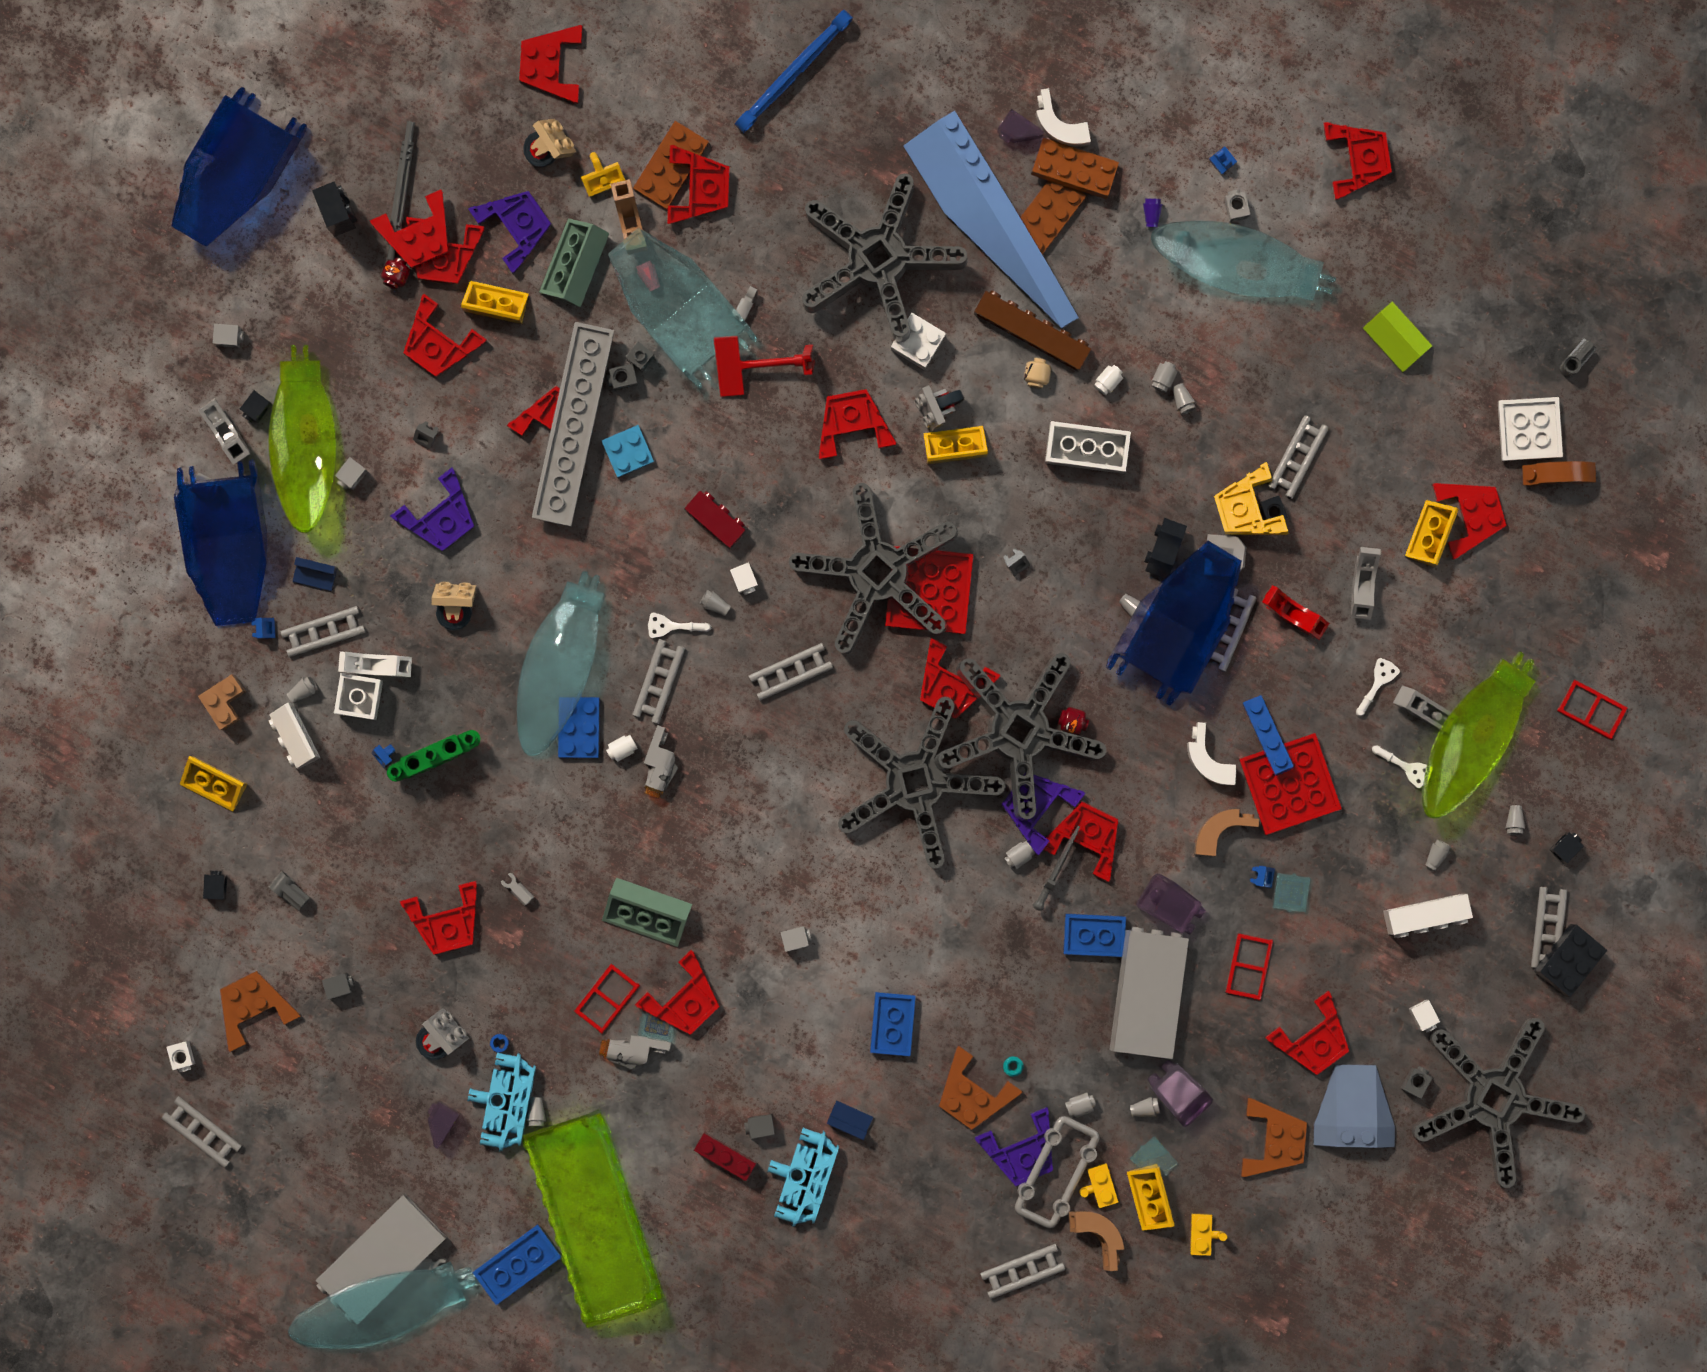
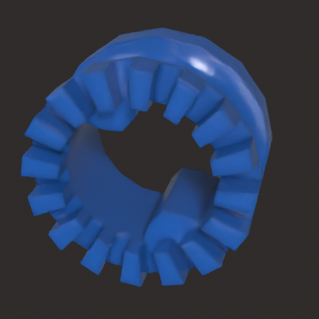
M503 1034L494 1035L490 1041L491 1048L496 1052L505 1051L509 1045L508 1038ZM497 1037L499 1040L504 1039L505 1046L502 1049L494 1046V1040Z

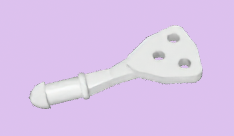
M651 613L648 631L650 638H656L677 629L690 630V632H708L711 630V625L693 622L679 624L670 621L663 615Z
M1382 658L1377 659L1374 668V684L1356 709L1357 716L1361 717L1365 714L1380 686L1392 681L1399 674L1400 670L1392 662Z
M1375 745L1372 747V752L1375 755L1377 754L1386 759L1387 762L1390 761L1400 766L1405 771L1408 780L1416 788H1421L1428 780L1431 771L1430 765L1406 763L1394 756L1393 753L1382 749L1381 746Z

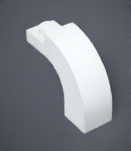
M1049 88L1042 89L1040 96H1037L1039 108H1043V110L1036 111V118L1042 131L1051 140L1071 147L1090 145L1088 123L1066 124L1060 121L1053 112Z
M340 652L338 672L411 677L412 657Z
M1196 723V727H1192V739H1195V742L1187 743L1188 755L1192 765L1201 776L1211 782L1222 785H1235L1236 765L1220 764L1209 757L1205 749L1206 723Z

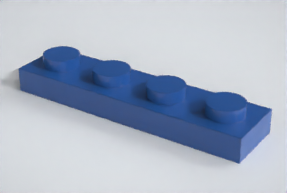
M1260 695L1243 702V707L1274 775L1277 776L1294 769L1262 696Z

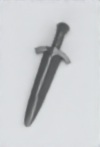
M1077 826L1070 837L1051 876L1044 883L1040 896L1033 903V907L1037 911L1044 909V902L1050 891H1053L1056 883L1055 880L1073 846L1080 826Z

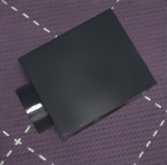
M253 390L240 407V410L244 412L242 416L252 423L255 420L259 423L272 406V403Z
M1279 495L1259 503L1264 520L1273 518L1269 515L1271 507L1278 509L1279 516L1283 515L1284 519L1288 518Z
M1566 832L1549 850L1564 864H1567L1584 846L1580 843L1582 839L1576 833Z
M210 871V875L204 874L203 899L226 900L227 875H222V871Z

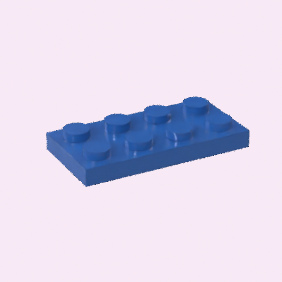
M537 1224L472 1273L495 1305H497L562 1256L540 1225Z

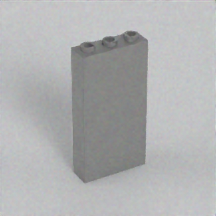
M1132 927V931L1125 930L1109 1050L1173 1059L1189 941L1188 938H1183L1182 933L1171 932V936L1163 935L1164 931L1152 929L1151 933H1145L1144 928Z
M404 1194L315 1280L318 1283L316 1286L322 1293L325 1294L327 1292L332 1297L331 1302L337 1308L341 1307L346 1312L345 1316L350 1322L358 1324L436 1249L447 1236Z

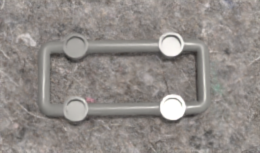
M1065 1116L1058 1118L1054 1127L1045 1132L1044 1139L1046 1143L1027 1181L1020 1184L1017 1189L1019 1197L1015 1204V1211L1019 1215L1047 1228H1054L1059 1223L1061 1217L1069 1213L1070 1205L1068 1202L1088 1162L1094 1161L1097 1157L1095 1148L1099 1142L1098 1132ZM1065 1124L1090 1136L1091 1140L1088 1145H1084L1080 1149L1081 1160L1062 1198L1053 1203L1054 1214L1052 1219L1048 1220L1023 1208L1026 1200L1034 1196L1035 1190L1033 1185L1052 1147L1061 1142L1062 1136L1060 1131Z

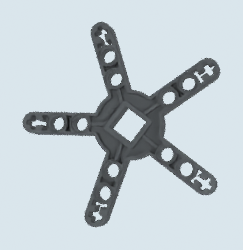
M903 173L896 178L879 226L870 227L863 231L858 230L817 200L809 201L806 204L807 220L849 250L848 264L803 294V307L808 313L818 312L862 283L871 288H878L892 336L897 342H905L910 337V328L896 282L903 276L906 270H962L967 266V252L962 247L905 246L903 239L898 235L914 192V181L911 175ZM908 183L904 188V193H902V186ZM898 200L903 202L901 206H895L893 203ZM891 218L897 220L894 224L887 223V220ZM830 220L836 222L833 226L826 225V222ZM844 232L851 233V236L847 238H844L841 235ZM882 246L890 259L874 269L866 256ZM916 255L923 256V259L920 261H915L913 258ZM936 255L943 256L941 261H935L933 258ZM957 256H961L960 261H956ZM845 276L850 278L846 283L840 281ZM825 288L833 289V292L829 294H826L823 291ZM887 291H893L895 293L892 297H886L884 295ZM893 309H897L900 311V313L895 316L890 314V312ZM897 324H901V328L904 331L903 333H900L898 331Z
M865 483L856 484L853 488V497L863 546L858 548L851 558L794 553L789 559L790 567L797 572L846 577L850 579L852 586L857 591L835 640V648L843 654L851 653L858 642L875 602L891 598L897 600L930 632L935 635L943 634L947 630V622L906 585L908 566L956 539L958 536L957 527L951 522H943L897 549L893 545L882 541L872 489ZM861 488L868 491L864 496L867 502L870 501V503H864L862 496L858 495L861 492ZM869 507L872 513L869 517L865 518L862 516V510ZM869 527H874L876 530L875 535L872 537L866 536V529ZM946 527H949L950 529L953 528V530L951 531V536H948L947 534L941 536L944 539L943 541H941L939 536L936 534V532H939L940 535L945 533ZM934 536L936 538L935 545L927 546L926 539ZM912 546L918 547V554L914 557L908 554V550ZM878 557L893 569L879 585L874 583L864 573ZM799 558L804 562H809V569L805 564H800L798 568L794 562L798 561ZM823 560V568L816 570L814 568L815 561ZM837 562H842L844 565L843 570L840 572L834 571V565ZM906 593L913 595L911 603L905 604L903 602V596ZM862 602L865 603L867 606L866 611L858 613L857 605ZM923 606L926 607L928 610L927 615L919 617L918 609ZM933 618L936 622L941 621L940 626L942 628L940 630L937 628L933 630L935 626L928 620ZM851 621H857L858 629L851 632L848 629ZM847 632L854 636V638L849 637L847 643L850 644L849 647H845L842 650L843 646L840 643L841 641H846L848 636L844 635V633Z
M1064 653L1053 656L1048 661L1025 701L1009 702L976 661L970 658L961 661L956 667L958 676L992 717L988 724L987 734L937 754L935 757L937 768L947 770L995 750L999 755L1010 760L1015 817L1021 821L1034 817L1036 803L1032 756L1038 754L1043 748L1091 761L1102 758L1106 753V747L1100 741L1049 728L1048 720L1043 713V709L1070 666L1069 657ZM1060 659L1062 666L1057 668L1056 671H1054L1053 669H1055L1058 665L1057 660ZM969 665V671L965 672V666ZM973 674H977V676L973 677L972 679L969 678L973 676ZM1046 675L1053 678L1052 685L1046 683ZM977 679L983 681V689H979L976 686ZM1036 692H1040L1042 694V702L1036 700ZM989 695H994L997 698L995 705L989 702ZM1014 718L1031 728L1023 743L1006 734ZM1054 736H1058L1060 738V746H1057L1053 743ZM979 740L986 743L984 751L978 747ZM1073 741H1077L1079 743V751L1073 749ZM1096 747V751H1099V753L1096 754V755H1094V754H1095L1094 751H1092V750H1087V751H1085V750H1086V748L1092 749V748ZM960 748H965L968 751L966 758L960 755ZM953 755L954 759L948 761L947 763L942 762L941 759ZM1019 766L1025 768V776H1021L1018 773ZM1020 786L1027 788L1026 796L1020 794ZM1028 799V802L1020 803V801ZM1025 808L1029 813H1022L1021 809Z
M944 696L938 699L918 751H910L902 755L896 753L859 721L850 720L846 723L844 732L847 737L884 766L888 772L886 776L887 788L847 812L839 819L838 827L842 832H853L895 804H898L905 809L914 810L926 861L930 867L939 868L944 863V853L931 805L940 798L942 792L1000 795L1003 793L1005 782L998 776L944 773L943 770L935 765L936 752L954 710V702L951 698ZM945 700H948V705L951 706L944 713V715H948L947 719L941 715H935L936 711L941 712L942 706L939 704L940 702L944 703ZM941 719L944 723L943 728L935 730L932 727L933 720ZM856 724L858 725L857 730L860 733H862L863 730L867 733H865L861 737L860 741H858L856 738L859 737V735H857L855 732L852 734L849 733V725L853 726ZM867 736H871L875 741L874 746L870 748L863 744V740ZM930 737L936 740V746L932 749L927 748L924 744L925 740ZM882 749L890 752L888 760H881L879 758V752ZM924 768L929 788L907 793L902 773ZM953 778H959L962 782L961 786L957 789L950 786V781ZM973 779H979L982 786L978 790H973L970 787V782ZM984 779H989L988 784H994V780H998L1002 787L998 788V791H994L993 787H987L988 791H983L985 787ZM878 797L886 798L887 805L880 808L876 805ZM866 807L870 810L868 818L859 816L861 808ZM855 813V816L860 821V823L857 824V821L855 820L851 823L852 828L849 829L848 827H843V819L846 818L849 821L852 818H854V816L851 814ZM923 814H928L931 817L930 824L923 825L920 822V817ZM927 834H934L936 836L934 844H927L925 842ZM939 846V849H935L937 856H941V859H939L938 864H935L934 861H930V858L933 856L932 850L927 852V848L933 849Z
M1534 1017L1526 1019L1500 1067L1483 1070L1447 1031L1442 1029L1433 1030L1429 1036L1431 1044L1468 1083L1465 1088L1464 1101L1414 1124L1412 1127L1414 1138L1419 1141H1428L1475 1119L1479 1123L1488 1126L1496 1183L1504 1188L1512 1187L1516 1182L1509 1125L1515 1122L1522 1112L1574 1123L1581 1122L1585 1117V1110L1580 1105L1526 1094L1523 1084L1518 1079L1544 1031L1543 1021ZM1531 1023H1533V1024L1536 1023V1026L1538 1027V1029H1537V1030H1532V1028L1530 1027V1024H1531ZM1525 1032L1534 1036L1533 1039L1529 1036L1524 1035ZM1436 1035H1444L1442 1039L1448 1045L1445 1046L1442 1042H1436L1438 1039ZM1523 1039L1529 1042V1046L1525 1050H1522L1519 1045ZM1455 1047L1458 1050V1056L1452 1059L1449 1056V1050ZM1512 1057L1519 1059V1064L1515 1068H1512L1510 1065ZM1467 1062L1471 1063V1072L1464 1073L1463 1065ZM1491 1084L1508 1092L1499 1111L1482 1103ZM1533 1100L1539 1102V1108L1535 1111H1532L1530 1108ZM1553 1104L1559 1106V1111L1555 1115H1552L1550 1112V1107ZM1458 1109L1463 1111V1117L1460 1120L1454 1118V1112ZM1565 1109L1570 1111L1576 1110L1579 1114L1573 1118V1115L1565 1113ZM1438 1118L1445 1120L1443 1128L1438 1129L1435 1123ZM1431 1126V1128L1434 1130V1132H1432V1130L1430 1129L1425 1131V1136H1422L1420 1134L1418 1135V1132H1420V1127L1427 1129ZM1503 1132L1505 1135L1504 1141L1497 1143L1496 1135ZM1504 1152L1507 1154V1161L1500 1163L1498 1156ZM1499 1167L1505 1168V1174L1510 1176L1506 1183L1501 1180V1177H1504V1170L1499 1169Z

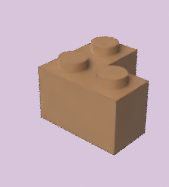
M231 674L198 697L218 728L224 731L240 720L230 702L246 693L236 675Z

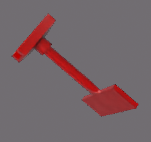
M738 336L714 337L720 397L745 394L742 369L795 365V367L803 366L804 375H811L815 366V360H812L811 357L814 349L813 345H805L803 354L794 355V357L741 361Z

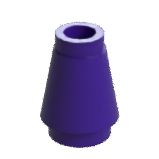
M1145 198L1143 208L1146 227H1158L1163 205L1161 204V199Z

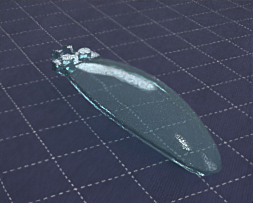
M1182 221L1159 226L1151 234V241L1154 247L1168 261L1199 281L1227 292L1253 297H1287L1294 295L1309 301L1314 300L1316 290L1327 294H1332L1333 292L1328 287L1318 286L1319 278L1328 282L1336 281L1335 277L1321 274L1324 262L1303 257L1283 242L1248 227L1216 221Z
M586 571L582 572L578 584L567 581L560 598L561 601L544 619L526 653L518 686L517 728L521 747L529 756H535L543 752L553 743L574 711L587 683L597 643L598 614L606 597L604 593L596 591L600 581V576L594 575L590 588L584 587L588 579V572Z
M451 1262L432 1270L405 1271L368 1279L346 1287L300 1313L290 1325L288 1335L297 1343L317 1348L349 1349L384 1343L417 1329L438 1314L445 1306L448 1307L465 1300L461 1289H468L474 1286L476 1281L470 1278L458 1282L457 1278H463L471 1274V1267L454 1271Z

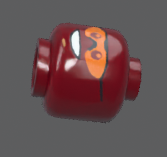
M402 259L388 260L381 273L383 284L392 289L403 287L410 274V270Z
M1068 707L1066 710H1062L1058 725L1061 726L1063 732L1079 735L1082 730L1086 731L1089 720L1086 719L1085 711Z

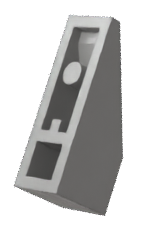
M1403 685L1393 702L1406 712L1446 734H1449L1458 717L1418 691Z

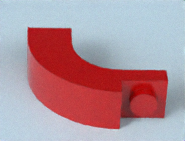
M1273 585L1262 601L1266 608L1275 615L1318 640L1321 639L1330 624L1321 615L1298 604Z

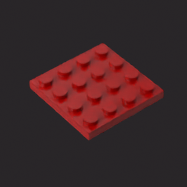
M909 548V556H916L918 548ZM935 550L908 566L906 585L947 622V630L945 632L965 634L973 554ZM906 593L903 596V602L905 604L912 602L913 595ZM894 598L888 600L885 626L929 631ZM924 606L920 607L917 612L918 616L925 617L928 613L927 608ZM933 618L928 620L934 624L933 630L936 628L940 630L942 628L940 626L941 621L936 622Z
M1316 733L1284 743L1294 769L1277 776L1274 775L1264 751L1239 759L1265 835L1342 809Z

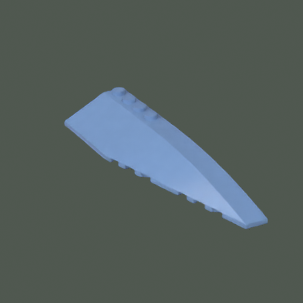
M955 111L932 124L903 146L944 214L978 245L1020 289L1036 302L1061 329L1079 318L1039 248Z

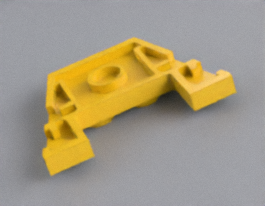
M1267 462L1260 465V468L1253 473H1248L1239 482L1233 483L1214 496L1225 534H1289L1284 516L1281 515L1268 520H1262L1253 487L1272 481Z

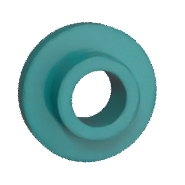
M1015 1056L1008 1057L1003 1064L1004 1072L1011 1077L1020 1075L1023 1071L1022 1061ZM1011 1063L1017 1064V1068L1015 1070H1011L1009 1068V1065Z

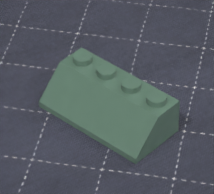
M568 218L539 293L564 303L581 307L603 248L606 245L609 232L594 224Z
M616 878L608 897L602 921L678 947L692 904Z

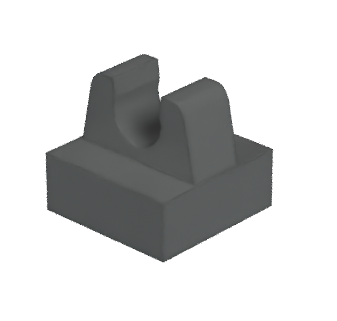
M425 421L417 426L413 440L431 449L436 439L438 427L435 426L431 430L427 428L429 422Z
M1014 548V555L1010 558L1004 555V560L1013 576H1016L1027 568L1030 563L1021 550L1019 551Z

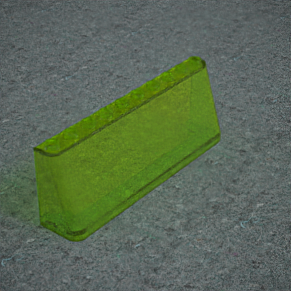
M595 1110L524 1134L523 1145L528 1150L530 1156L529 1163L535 1172L536 1184L541 1190L542 1202L544 1207L547 1208L549 1223L554 1229L555 1241L560 1247L561 1259L568 1271V1281L573 1286L574 1298L576 1303L579 1304L581 1320L586 1325V1328L645 1311L660 1304L663 1301L662 1289L602 1112Z

